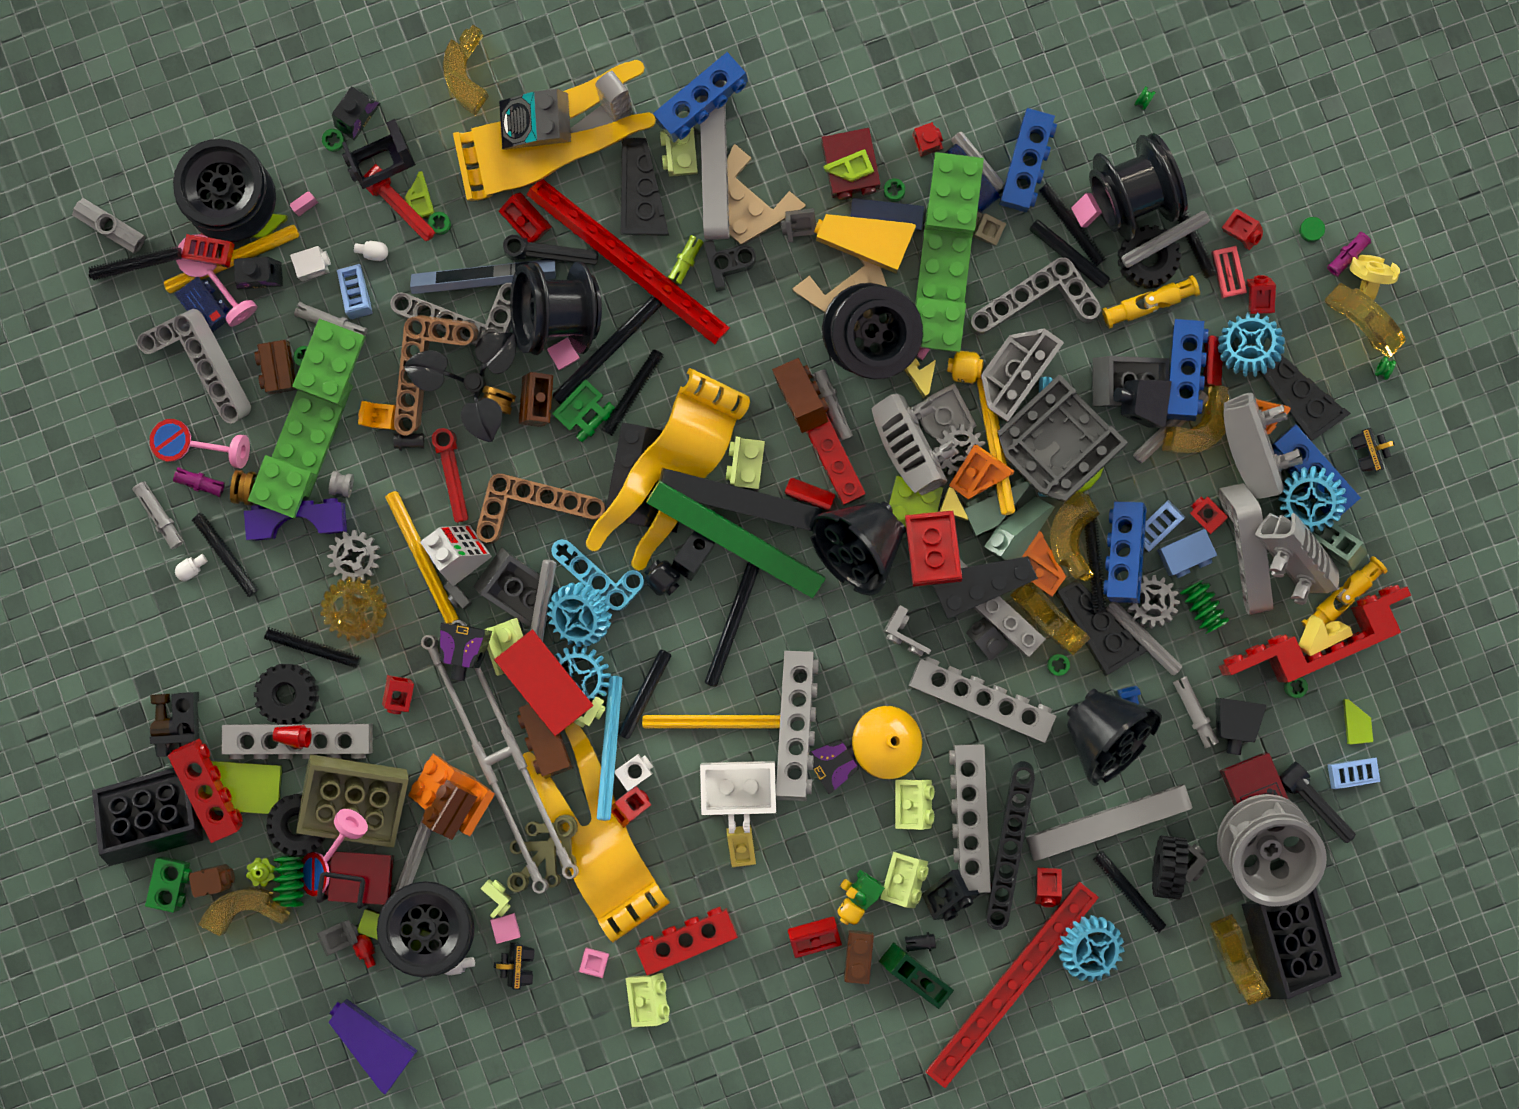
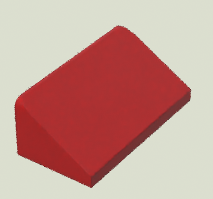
M521 192L513 194L499 210L500 214L522 238H528V242L536 243L552 227Z
M1212 335L1208 337L1204 352L1207 353L1206 366L1203 371V376H1205L1204 387H1221L1223 362L1220 355L1222 353L1218 352V346L1220 345L1219 337Z
M795 478L789 479L784 492L789 497L826 511L830 510L835 494Z
M834 917L821 919L787 930L795 958L842 946Z

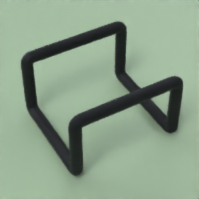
M330 871L320 874L316 898L317 903L328 899L325 892L322 896L324 878L330 877L360 882L357 908L361 909L367 905L362 903L365 879L363 877L330 873Z

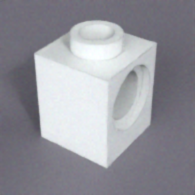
M319 246L290 255L297 278L301 281L330 273L328 265H331L328 253L327 251L323 252Z
M637 754L616 769L615 774L625 789L629 791L653 774L650 770L653 768V765L645 755L641 757ZM632 764H637L641 767L642 774L640 777L633 778L630 776L628 770Z

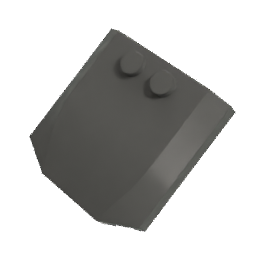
M1060 374L998 430V437L1005 459L1039 494L1062 502H1067L1128 445V442L1112 426H1109Z

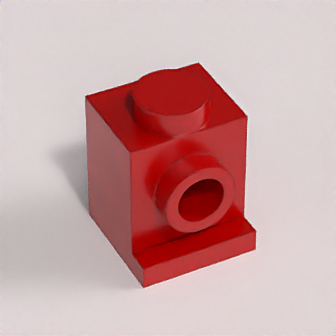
M933 122L914 128L913 138L920 157L943 150L941 132L939 128L933 125Z
M1201 496L1191 505L1194 510L1190 514L1210 534L1229 518L1209 496L1205 499ZM1206 509H1211L1213 511V516L1211 518H1206L1204 516V511Z
M387 675L382 702L384 709H387V712L392 714H401L402 711L409 712L414 688L413 681L409 678ZM394 691H400L401 694L398 698L392 697Z
M635 786L613 803L611 813L624 828L651 806L647 794Z

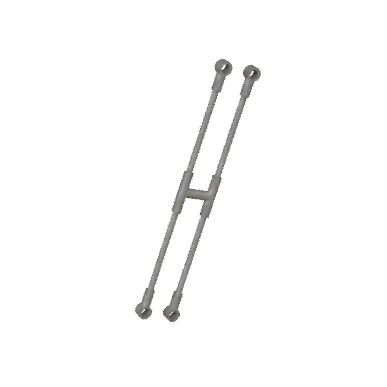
M462 620L452 622V624L460 623L463 626H467ZM433 635L424 636L421 640V645L428 650L434 665L438 667L455 704L483 773L495 792L526 860V867L533 880V891L538 894L544 893L548 890L549 883L546 879L542 878L535 862L532 861L491 765L511 755L518 770H521L557 848L556 853L563 866V876L566 879L575 878L579 873L577 865L572 864L565 847H562L526 768L528 767L510 727L507 726L481 667L474 669L502 728L501 732L508 745L489 756H486L481 742H478L443 663L440 661L437 638ZM428 638H431L433 642L430 647L427 645ZM568 867H571L574 870V874L572 876H570L567 873ZM539 881L544 885L543 890H539L537 887Z

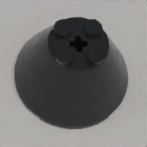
M885 501L882 503L869 502L821 513L811 521L809 527L810 529L813 528L814 535L810 537L813 547L826 568L841 583L847 581L855 586L853 589L855 592L863 595H875L884 588L903 534L906 533L905 526L898 521L892 513V507Z
M1092 689L1080 705L1075 704L1067 713L1070 717L1067 727L1087 780L1093 786H1098V781L1103 780L1106 783L1125 770L1147 747L1144 742L1150 733L1155 736L1162 721L1161 713L1156 709L1104 692H1098L1096 689Z

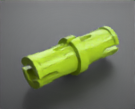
M690 235L682 253L677 255L676 258L678 260L670 275H668V278L674 281L677 273H679L675 282L679 285L682 284L690 266H694L695 261L693 260L704 244L702 240L698 239L695 246L692 247L696 240V237Z

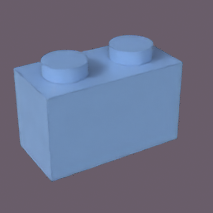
M1206 529L1195 532L1157 550L1168 575L1173 576L1176 574L1177 578L1191 573L1189 568L1197 564L1199 568L1213 563L1211 558L1217 556Z

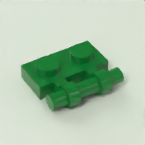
M585 379L553 412V415L569 431L578 425L582 430L576 437L583 443L589 436L592 437L596 433L594 430L603 421L606 422L610 418V414L615 407L610 402L603 408L597 403L604 396ZM593 409L597 414L587 424L583 418Z

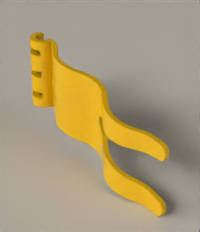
M634 60L615 66L607 72L613 71L624 84L642 75L645 67L641 61ZM607 72L584 84L564 91L568 93L570 119L600 102L595 83ZM650 112L634 114L603 126L571 133V142L507 150L502 149L501 122L471 128L472 131L466 133L455 132L453 137L466 198L468 201L483 200L492 197L495 193L521 188L540 181L559 168L579 158L609 147L633 133L652 128L656 122L655 116ZM474 142V147L463 148L462 144ZM479 164L477 169H467V165ZM483 185L484 189L480 191H472L471 188Z
M689 368L686 373L689 375V380L684 387H680L664 430L636 461L618 496L592 527L586 540V547L591 551H597L601 548L610 533L630 517L646 499L654 484L659 480L662 468L700 478H705L719 464L729 446L736 420L741 419L747 412L750 404L749 396ZM700 380H701V381H702V387H701V389L699 390L698 393H694V392L697 390V388H698V386H699V383H700ZM721 390L719 399L716 402H713L718 394V391ZM737 398H738V399H739V405H738V407H737L734 411H732V409L734 408V406H735V404H736V402H737ZM660 510L658 511L652 525L636 547L631 561V566L635 570L645 569L651 555L678 522L677 520Z
M573 722L565 729V732L575 754L591 813V822L587 826L580 825L551 777L545 779L541 774L537 775L533 765V761L536 760L535 755L532 752H526L522 756L528 766L526 768L551 822L554 823L561 815H570L577 822V833L571 838L572 855L576 858L579 873L573 879L583 898L596 916L602 930L609 940L614 943L670 904V901L662 893L659 885L640 857L626 826L623 828L612 813L609 821L597 819L601 764L587 735L579 725ZM614 795L612 796V805L616 802ZM565 822L563 829L567 832L570 826ZM572 868V869H569L570 872H571V874L573 875V874H574L573 868ZM648 893H651L658 903L654 907L646 897ZM631 905L639 916L636 919L631 916L627 909ZM612 918L620 928L618 932H615L609 923V920Z

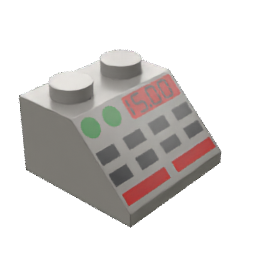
M470 525L439 527L420 541L439 572L452 586L456 585L492 557Z

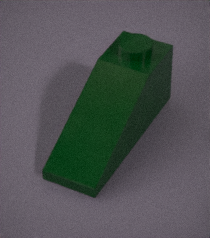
M894 942L879 960L893 976L938 1009L941 1008L954 991Z

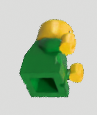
M859 870L857 873L858 879L854 884L844 879L840 885L842 889L847 891L846 895L849 897L844 899L837 910L838 915L841 917L840 921L846 925L849 923L853 925L858 924L865 910L878 900L885 889L880 881L862 870Z

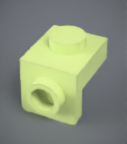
M596 696L592 702L594 706L584 716L582 715L574 721V723L583 728L585 724L590 726L595 718L599 720L606 709L603 706L605 700Z
M490 879L482 886L481 890L499 904L490 917L493 919L497 915L502 917L511 907L508 904L511 897L504 892L506 888L499 881L494 880L493 882Z

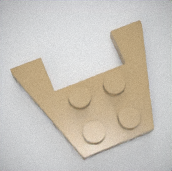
M734 144L727 159L730 237L738 244L744 245L766 232L769 228L784 221L785 211L802 210L806 205L789 191L777 206L771 209L736 178L751 161V157Z
M859 259L864 266L826 295L823 294L810 275L792 288V290L816 308L826 312L834 297L850 286L860 283H875L887 286L881 267ZM870 309L864 312V318L869 317Z

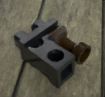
M199 692L171 694L172 717L167 716L166 704L170 703V694L150 695L151 704L156 705L155 721L150 725V744H155L157 757H167L172 752L171 743H179V747L199 739L197 703L199 701Z

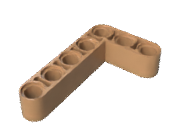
M423 315L411 317L405 322L394 428L399 434L409 435L417 431L421 425L424 390L419 389L413 384L404 369L405 363L412 357L410 353L411 346L416 345L420 352L429 350V341L468 345L478 337L476 325L467 321ZM415 320L422 324V332L420 334L413 330L412 325ZM438 324H442L446 328V335L444 337L438 335L436 331ZM462 327H466L470 331L471 336L468 340L463 339L460 335ZM407 393L412 394L415 398V403L412 406L405 401ZM404 417H407L412 421L411 429H406L404 427Z
M496 474L490 478L477 526V536L487 544H492L499 540L510 500L595 521L603 515L606 506L596 497L505 474ZM499 479H505L507 482V487L502 492H497L495 489V483ZM522 485H528L531 489L529 496L521 498L518 494V490ZM546 491H552L554 494V499L549 504L543 503L541 499L542 494ZM569 497H575L578 501L576 508L572 510L565 507V501ZM494 502H498L501 506V511L497 515L489 513V506ZM592 503H599L601 505V512L596 516L590 515L588 511ZM487 526H493L495 530L494 536L490 539H485L483 536V530Z

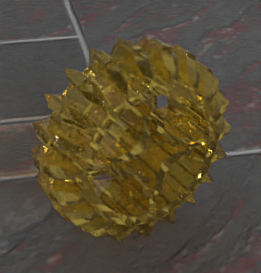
M347 577L346 583L339 579L337 586L331 584L329 587L330 592L326 591L323 597L325 600H322L320 604L324 608L320 614L326 617L323 621L324 625L331 624L329 631L334 632L337 630L338 638L342 637V634L347 635V642L351 640L352 636H355L358 642L361 639V635L368 639L370 638V632L376 634L378 627H382L384 624L382 619L386 618L387 612L384 611L387 603L382 602L384 594H376L379 588L378 586L370 588V580L362 584L361 577H358L356 582H353L351 577ZM354 594L361 595L364 598H358ZM342 596L344 606L341 607L340 611L336 612L335 601ZM372 606L373 617L365 622L363 612ZM345 620L351 621L353 624H349Z

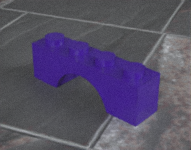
M338 498L323 499V504H314L313 500L301 502L295 518L308 519L314 524L317 531L323 535L347 532L345 503L338 502ZM260 505L251 506V510L244 511L246 540L275 539L280 527L293 518L271 509H266V507Z

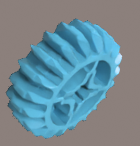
M1247 312L1245 319L1237 316L1236 323L1229 320L1228 328L1223 327L1222 336L1218 339L1220 343L1218 352L1222 353L1220 355L1222 362L1227 361L1226 367L1228 369L1234 367L1235 374L1242 370L1243 376L1246 377L1248 372H1252L1253 376L1256 377L1257 371L1261 370L1263 374H1266L1267 367L1274 369L1275 362L1281 361L1280 354L1284 353V346L1282 345L1285 344V338L1281 336L1282 330L1277 328L1275 321L1269 323L1268 316L1260 319V314L1257 312L1254 318H1250V314ZM1237 337L1240 345L1238 350L1234 352L1231 345ZM1269 338L1272 345L1266 353L1262 345Z
M1315 466L1311 467L1310 473H1308L1306 467L1301 469V475L1294 471L1292 473L1293 479L1286 478L1285 483L1287 486H1284L1282 491L1284 494L1279 496V501L1286 502L1280 506V510H1288L1284 517L1289 519L1295 513L1305 525L1309 526L1311 532H1314L1315 525H1317L1320 531L1324 530V523L1328 527H1332L1334 524L1333 520L1339 521L1341 518L1338 513H1344L1345 507L1340 504L1347 502V498L1340 496L1346 492L1345 488L1337 489L1342 481L1339 479L1333 482L1332 479L1335 475L1333 472L1328 477L1325 476V468H1322L1320 473H1316ZM1309 482L1308 491L1300 492L1299 495H1293L1294 489L1298 485ZM1318 483L1325 486L1329 490L1331 496H1329L1328 493L1321 492L1319 490ZM1312 491L1313 495L1316 496L1315 499L1318 498L1314 507L1313 503H1310V500L1308 501ZM1295 503L1305 507L1307 515L1300 512ZM1332 504L1329 512L1316 517L1318 507Z
M572 582L560 587L558 592L552 595V600L547 605L550 608L547 615L552 617L549 624L556 627L553 633L559 632L561 634L560 640L567 638L568 645L575 642L577 647H581L583 644L587 647L592 643L599 642L601 637L603 638L607 634V629L611 625L609 620L613 614L607 612L611 605L604 604L606 596L600 597L598 595L599 589L592 591L591 584H587L584 587L582 582L577 584Z
M575 645L573 646L572 654H570L568 648L563 649L565 657L560 653L555 654L562 666L566 662L568 663L571 678L575 677L573 675L575 671L578 674L590 673L584 676L581 685L575 682L590 702L598 694L602 696L607 695L601 689L602 686L610 687V683L604 682V678H610L611 674H603V670L607 669L609 665L604 664L600 666L599 663L604 659L603 656H599L597 659L593 658L597 652L593 649L587 655L588 649L583 646L581 653H578V647ZM574 658L586 659L594 665V668L583 671L579 669ZM598 674L597 686L589 695L586 686L587 680Z
M1090 915L1089 920L1086 917H1081L1080 924L1077 921H1073L1074 927L1072 929L1066 928L1067 936H1060L1061 940L1065 943L1058 946L1059 950L1062 951L1059 957L1063 961V967L1073 977L1075 976L1081 981L1086 979L1088 982H1093L1094 978L1102 981L1103 974L1110 976L1109 970L1111 968L1118 970L1115 963L1116 961H1122V957L1119 954L1125 952L1124 948L1120 946L1124 941L1119 936L1121 934L1120 931L1115 928L1111 921H1107L1103 917L1097 919V917ZM1094 932H1101L1100 935H1097V934H1096V935L1093 936V937H1089V936H1088V934H1091V933H1094ZM1095 961V963L1090 965H1081L1084 962Z

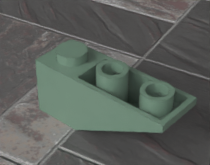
M1023 478L1010 483L1014 505L1031 485L1028 481H1024ZM997 490L989 492V498L980 501L978 497L966 503L967 508L964 511L968 517L967 522L974 537L999 526L1006 517V515L1001 514Z

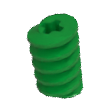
M1201 580L1182 590L1180 595H1189L1184 602L1185 604H1194L1189 611L1198 612L1194 621L1202 620L1203 623L1198 628L1199 630L1207 629L1208 631L1205 633L1207 634L1225 625L1229 618H1220L1225 610L1215 609L1220 604V601H1211L1215 596V592H1206L1211 585L1210 583H1201L1203 581Z
M285 855L274 858V862L281 864V866L273 869L274 872L280 873L279 877L273 878V881L280 883V886L273 888V891L280 893V896L273 898V901L280 903L279 906H304V902L297 900L304 896V892L297 890L304 887V882L297 879L304 877V873L298 871V869L305 867V863L298 861V859L305 856Z

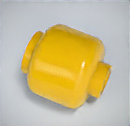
M956 352L954 358H949L947 372L952 373V378L955 382L973 384L977 381V378L981 379L984 360L980 359L979 354L976 352Z

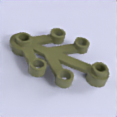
M561 815L552 825L561 841L562 847H565L572 864L576 865V858L572 855L571 838L577 833L578 825L572 816ZM533 821L525 826V832L529 836L549 833L545 823L540 824ZM565 822L570 826L567 832L563 829ZM532 824L537 828L535 833H532L530 830ZM552 837L547 841L524 842L528 851H538L532 858L537 868L546 859L545 879L548 881L550 888L557 887L561 882V877L556 869V846ZM512 841L510 851L516 855L522 854L521 850L518 852L515 849L517 841ZM525 866L521 872L512 873L508 877L507 885L511 891L521 892L528 887L530 874L527 867ZM552 875L556 878L554 885L549 881ZM518 877L523 880L522 886L517 884Z

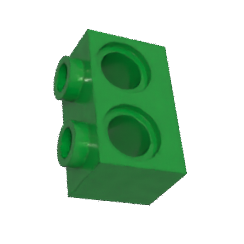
M163 856L156 858L145 907L172 913L179 911L180 907L183 908L186 901V893H184L185 884L189 883V875L192 873V869H189L190 862ZM171 866L178 871L176 879H172L168 875V869ZM165 890L172 894L171 903H166L163 900V892Z

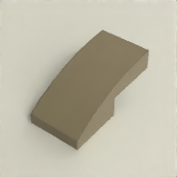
M977 212L976 227L972 237L996 246L1006 223L986 213L981 214Z

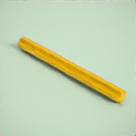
M287 226L233 250L230 267L234 266V259L253 258L298 238L299 232L296 226ZM217 266L213 272L216 274L228 268ZM183 272L165 280L164 286L167 292L174 293L209 277V275L192 277Z
M977 378L976 382L989 452L1007 465L998 437V430H1000L998 416L988 409L982 378ZM1007 477L996 484L1002 515L1015 513L1010 480Z
M393 491L387 494L385 498L445 622L452 623L458 620V615L447 598L448 595L428 553L420 543L421 539L399 493Z
M644 715L642 717L643 728H780V715Z

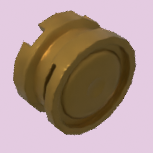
M484 386L482 391L484 393L483 398L493 399L500 405L502 413L510 415L512 411L510 406L515 401L516 396L493 387Z
M242 470L234 471L230 486L231 503L239 504L244 502V505H253V502L248 501V498L255 483L254 477L257 478L256 472H248L246 474Z

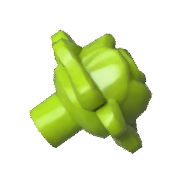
M259 857L255 858L253 863L247 865L249 872H247L246 877L252 881L254 886L261 884V886L265 887L269 881L275 878L273 874L275 866L270 864L268 858L263 860Z

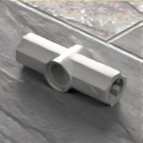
M85 198L78 201L73 208L72 216L130 252L136 254L142 248L146 238L145 235ZM108 221H113V228L105 231V224Z

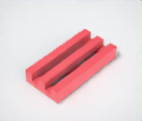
M1237 246L1212 251L1222 299L1246 294L1247 290ZM1230 252L1232 255L1237 281L1239 285L1238 290L1235 289L1230 262L1227 254ZM1221 254L1229 284V292H1227L1219 255Z

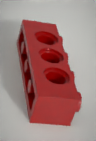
M828 418L829 422L806 431L842 506H845L865 496L866 493Z
M199 738L174 749L168 755V758L210 842L213 843L238 832L243 825V818L240 811L235 809L231 802L232 796L227 787L224 788L220 780L221 773L216 765L213 766L209 758L210 751L207 745L202 744ZM192 763L200 765L202 772H195L192 768ZM203 785L211 787L213 794L205 793ZM213 807L221 808L224 815H216Z
M716 907L707 912L708 916L702 919L695 916L684 921L685 926L676 929L674 925L662 930L663 935L653 938V935L639 940L640 945L636 946V951L646 975L653 974L738 938L727 908L721 910V907ZM705 924H712L716 932L712 936H706L702 933V927ZM684 933L690 934L693 938L692 944L688 946L682 945L679 941L680 935ZM660 943L668 944L670 946V953L667 955L659 954L657 945Z

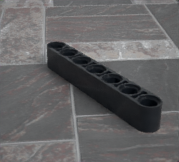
M662 468L659 481L696 502L813 531V528H809L811 521L823 512L822 508Z
M1026 761L1016 763L1011 772L991 882V892L989 893L986 909L987 923L995 930L1005 928L1009 922L1034 787V769ZM1021 770H1026L1030 773V776L1024 780L1019 779L1016 775ZM1016 794H1022L1026 797L1022 803H1016L1012 798ZM1011 818H1019L1021 824L1013 827L1008 824V821ZM1008 841H1013L1017 846L1013 850H1007L1004 848V844ZM1003 865H1010L1013 868L1009 873H1002L999 869ZM1000 888H1004L1008 891V894L1000 897L995 892ZM994 912H1001L1004 914V917L995 920L991 915Z

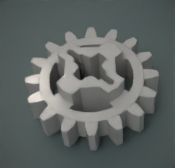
M959 424L958 430L951 425L949 433L942 430L941 433L944 437L942 439H935L939 443V447L952 440L955 445L949 450L954 449L956 446L965 447L962 450L963 456L953 455L941 463V469L947 467L946 474L951 475L955 471L956 475L960 467H955L952 464L957 460L964 462L974 445L981 447L986 444L985 441H978L981 435L980 432L972 434L973 427L969 426L965 431L963 424ZM963 434L968 437L963 441H958L954 435Z
M352 530L351 536L347 532H343V539L335 537L336 546L329 545V548L333 550V554L327 555L328 558L333 559L329 567H336L334 575L338 576L342 573V580L347 581L350 577L351 583H356L357 577L363 582L366 581V574L374 576L371 569L379 568L380 566L375 563V560L381 559V556L375 553L380 547L372 546L375 539L371 537L366 540L367 533L362 532L358 536L356 530ZM354 540L361 541L367 547L358 548ZM344 546V552L342 556L339 557V552L341 548ZM352 551L362 553L356 557L357 562L347 560L352 556ZM370 556L368 565L364 567L366 558ZM343 566H352L355 573L347 572L343 569Z
M1153 575L1151 580L1148 581V578L1144 576L1141 581V607L1139 608L1138 603H1128L1131 606L1127 609V612H1134L1135 615L1132 620L1135 621L1139 618L1141 620L1140 626L1142 627L1147 622L1150 629L1154 628L1155 623L1161 628L1164 626V620L1170 623L1173 620L1171 615L1178 613V610L1174 607L1178 606L1180 601L1174 600V598L1179 593L1178 591H1171L1173 583L1164 584V577L1157 581L1156 575ZM1149 587H1155L1159 590H1152ZM1166 596H1167V599H1168V609H1167V606L1165 605V597H1166ZM1156 599V604H1149L1150 600ZM1146 614H1155L1156 617H1151Z

